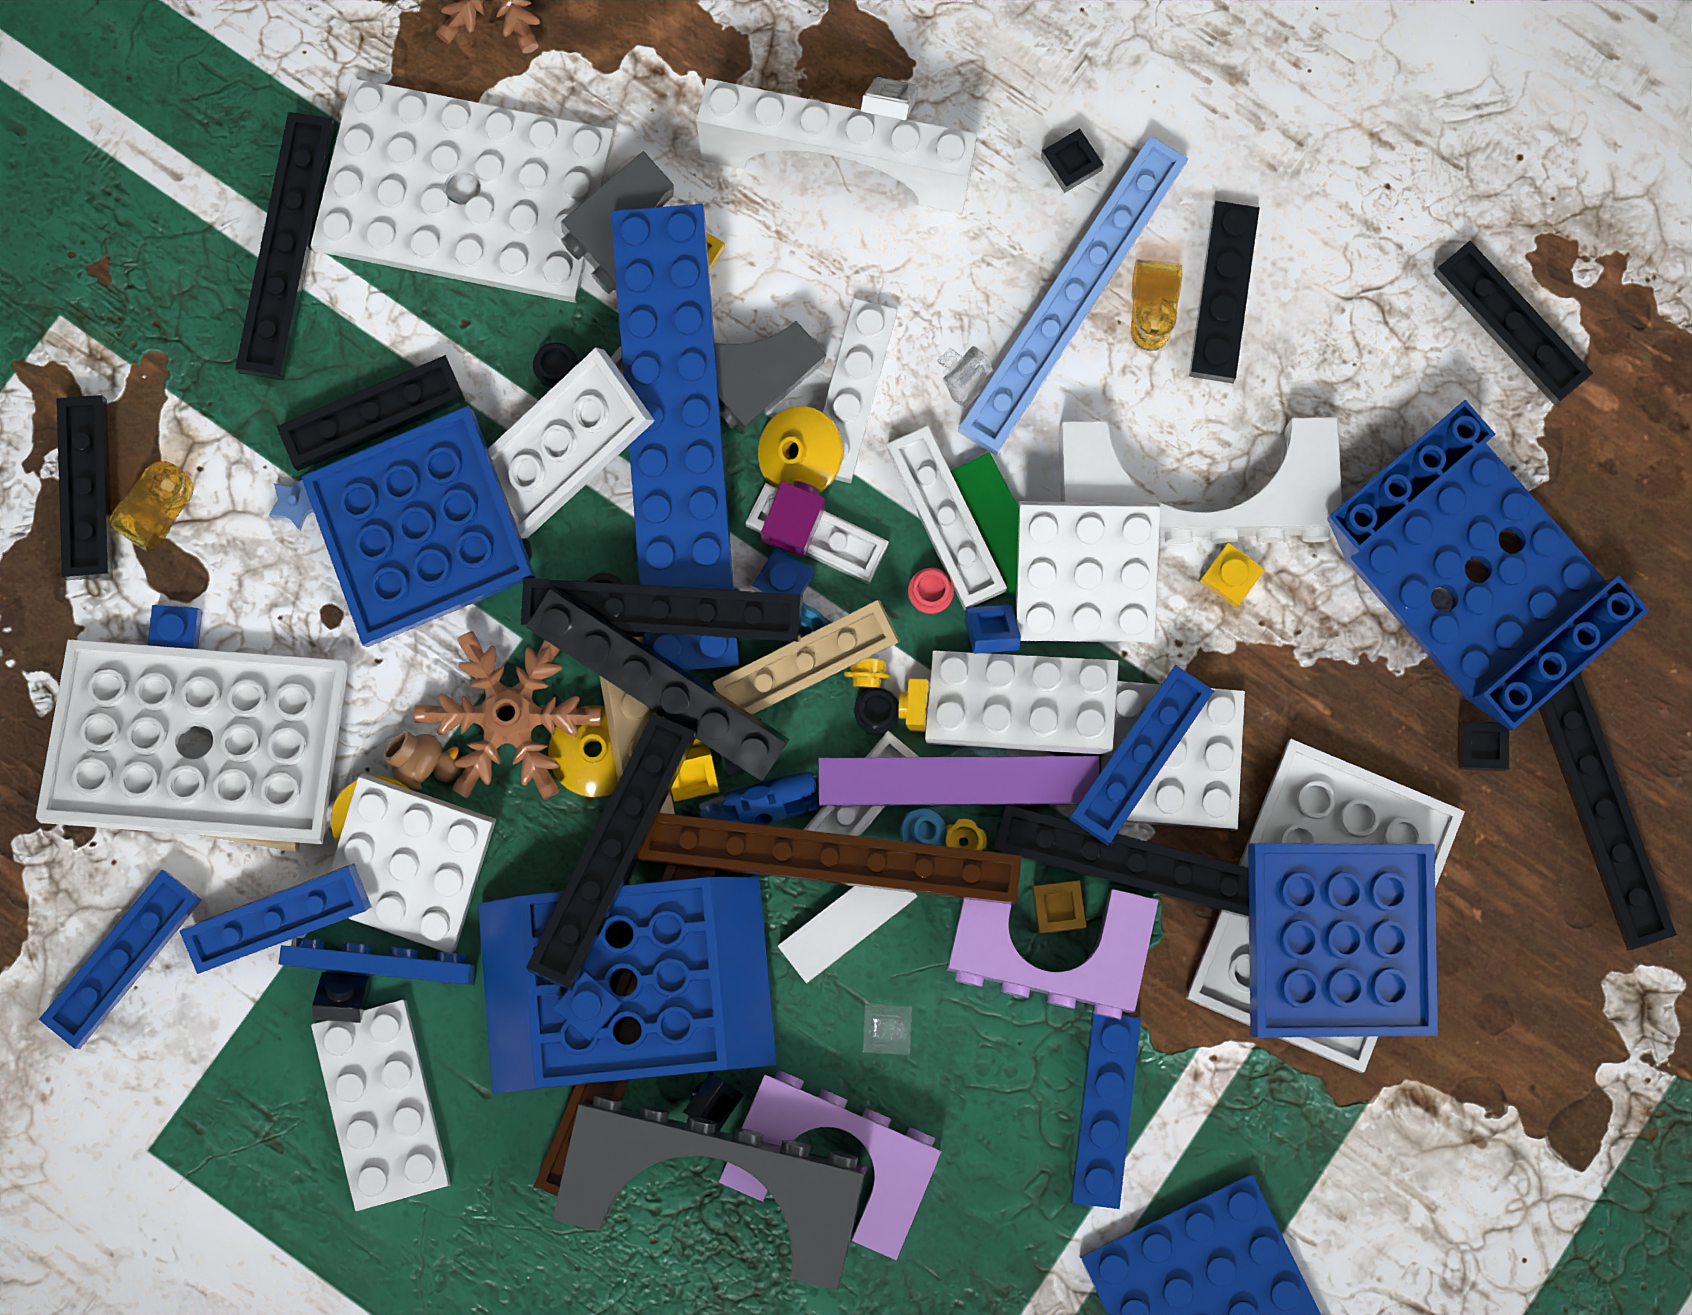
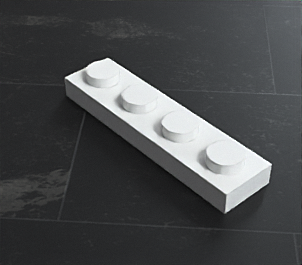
M856 298L853 299L823 413L829 416L838 427L843 441V461L835 480L851 483L897 317V309Z
M923 427L886 445L888 454L954 586L964 611L966 608L973 607L1006 592L1007 587L929 427Z

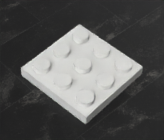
M1019 501L1016 622L1021 641L1155 642L1160 528L1159 503Z
M1117 682L1113 754L1162 684ZM1211 688L1214 690V693L1125 822L1231 831L1238 829L1245 691ZM1100 754L1099 774L1113 755Z
M366 774L359 776L330 870L332 872L354 863L372 906L367 911L349 917V919L447 953H453L458 945L496 819Z

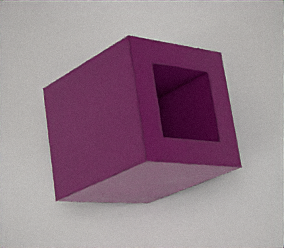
M782 481L761 530L762 542L805 558L825 510V498L818 496L820 491L801 481H794L793 485Z

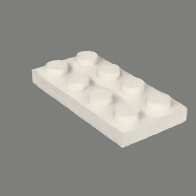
M594 348L488 448L521 538H528L655 421L604 349Z
M933 651L926 743L932 745L1113 755L1118 660Z
M400 1000L364 1010L361 1023L327 1020L312 1024L311 1027L355 1211L450 1186L451 1182L407 1001Z

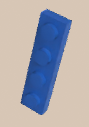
M1175 664L1069 819L1109 846L1214 693V690Z
M353 863L181 929L180 934L196 973L200 974L360 914L372 906Z
M161 870L38 1020L74 1049H81L200 904L202 899L170 873Z
M296 938L295 946L281 945L278 964L287 967L473 986L475 983L476 966L464 964L465 955L437 952L436 961L417 959L418 950L390 947L389 956L370 954L371 945L343 943L342 951L324 950L325 941L307 938Z
M1092 1013L1070 1203L1120 1210L1141 1018L1122 1016L1121 1020Z

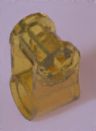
M1136 259L1131 290L1133 304L1130 332L1134 343L1143 350L1157 351L1163 348L1169 341L1171 331L1174 329L1177 320V307L1182 283V264ZM1149 319L1155 320V321H1156V327L1159 328V329H1157V330L1152 329V328H1151V322L1148 321V320H1149Z
M158 461L151 464L145 469L143 475L128 496L119 503L112 513L109 521L110 528L147 553H151L163 542L172 524L191 500L193 495L191 478L170 462ZM165 479L175 484L171 492L164 490L160 486Z

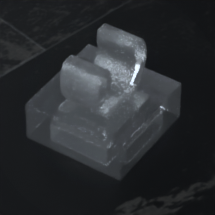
M974 345L963 357L949 347L937 360L940 365L945 367L943 380L952 400L964 409L985 389L994 375L987 355Z
M865 1005L863 1053L910 1055L912 1007Z

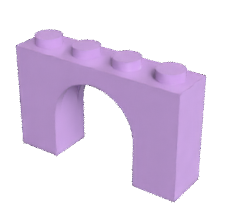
M1112 889L1107 893L1098 939L1088 959L1075 969L1065 972H1049L1032 966L1016 951L1009 934L1011 904L962 899L947 971L956 972L955 981L982 987L984 979L1002 983L1001 992L1028 998L1030 990L1049 994L1047 1003L1075 1009L1076 1001L1095 1005L1093 1014L1121 1020L1122 1012H1135L1159 900Z
M780 1070L777 1071L775 1078L764 1075L742 1129L759 1132L764 1135L763 1142L781 1146L782 1140H794L802 1133L819 1127L839 1128L859 1139L871 1157L874 1180L871 1193L851 1239L860 1245L897 1260L942 1152L932 1147L936 1138L909 1127L906 1136L888 1128L892 1119L865 1108L862 1117L845 1110L844 1108L848 1100L824 1089H821L818 1097L801 1090L804 1083L803 1080ZM727 1162L719 1183L763 1202L768 1190L751 1174Z

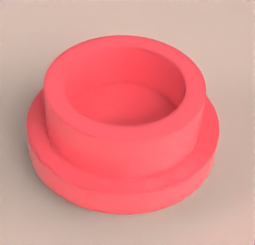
M936 568L922 569L910 580L908 587L909 600L918 611L925 614H937L944 611L952 602L954 586L944 571Z

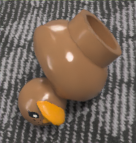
M407 730L401 731L390 742L383 756L384 761L392 766L393 778L413 791L421 790V783L432 772L438 781L453 783L457 781L464 771V768L455 767L454 762L460 758L458 755L459 748L455 746L449 748L446 752H442L441 743L435 736L430 734L414 736Z

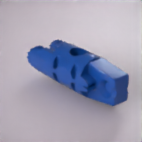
M804 771L732 790L699 804L701 818L766 825L801 815L819 808V794L817 790H814L817 788L816 779L813 773Z

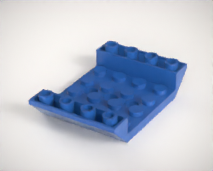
M1465 399L1331 513L1327 520L1347 563L1463 697L1512 731L1650 610L1619 575L1609 580L1603 578L1487 445L1486 442L1496 434ZM1502 530H1510L1517 534L1520 546L1516 553H1507L1500 547L1498 539ZM1468 559L1480 560L1486 567V577L1482 583L1473 582L1467 577L1465 564ZM1435 588H1444L1452 595L1453 605L1450 611L1442 612L1433 606L1431 595Z
M706 877L624 885L579 975L580 978L584 972H587L622 1003V1006L591 1041L585 1038L553 1009L567 993L568 989L534 975L526 969L563 892L522 895L478 904L492 1094L777 1066L759 877ZM617 921L627 922L633 929V939L624 948L610 946L606 938L609 926ZM620 969L632 970L638 982L635 991L625 997L616 995L610 986L612 975ZM624 1017L637 1019L642 1029L639 1039L630 1045L618 1042L614 1034L616 1023Z

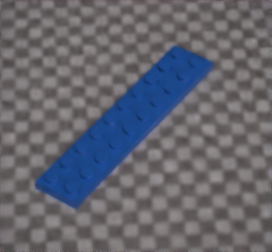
M692 204L611 211L623 376L655 420L629 444L640 585L734 590L704 205ZM643 632L644 644L683 670L740 666L738 638Z

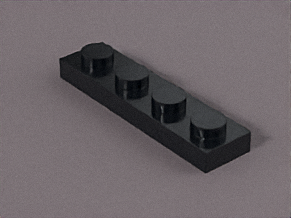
M1215 201L1213 205L1189 377L1234 383L1236 380L1260 207Z
M1468 241L1433 273L1555 406L1593 374L1587 365L1471 241Z
M446 355L276 427L293 467L296 471H299L465 401V397Z
M103 395L56 398L62 578L66 581L113 577L107 399Z

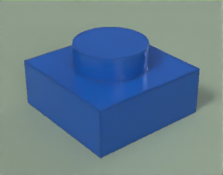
M775 548L753 582L752 589L756 592L802 595L813 579L815 571L780 549Z
M152 605L148 646L198 649L202 611L199 608Z
M1012 605L966 608L965 624L974 654L1019 651L1021 636Z
M584 972L577 980L573 990H568L553 1009L585 1038L591 1041L622 1006V1003L587 972Z

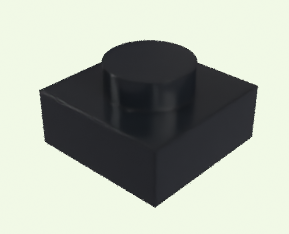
M1080 128L1042 150L1041 153L1042 160L1064 193L1101 172L1104 166Z
M1460 722L1458 769L1504 772L1509 770V729L1498 722Z
M322 972L312 1004L313 1019L361 1023L370 990L369 976Z
M710 1072L704 1082L694 1089L690 1103L683 1113L689 1117L713 1121L716 1123L715 1130L720 1131L744 1094Z

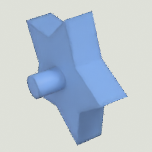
M301 480L293 486L274 483L278 501L269 516L271 518H289L301 531L307 515L314 512L303 481Z

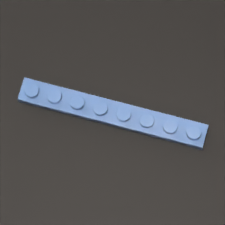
M1151 135L1149 136L958 430L960 434L995 456L998 455L1186 166L1187 157Z

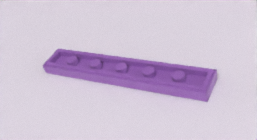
M1099 756L819 758V806L1080 804L1100 775Z

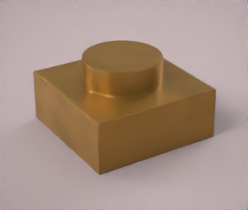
M1080 880L1032 887L1038 934L1086 928Z

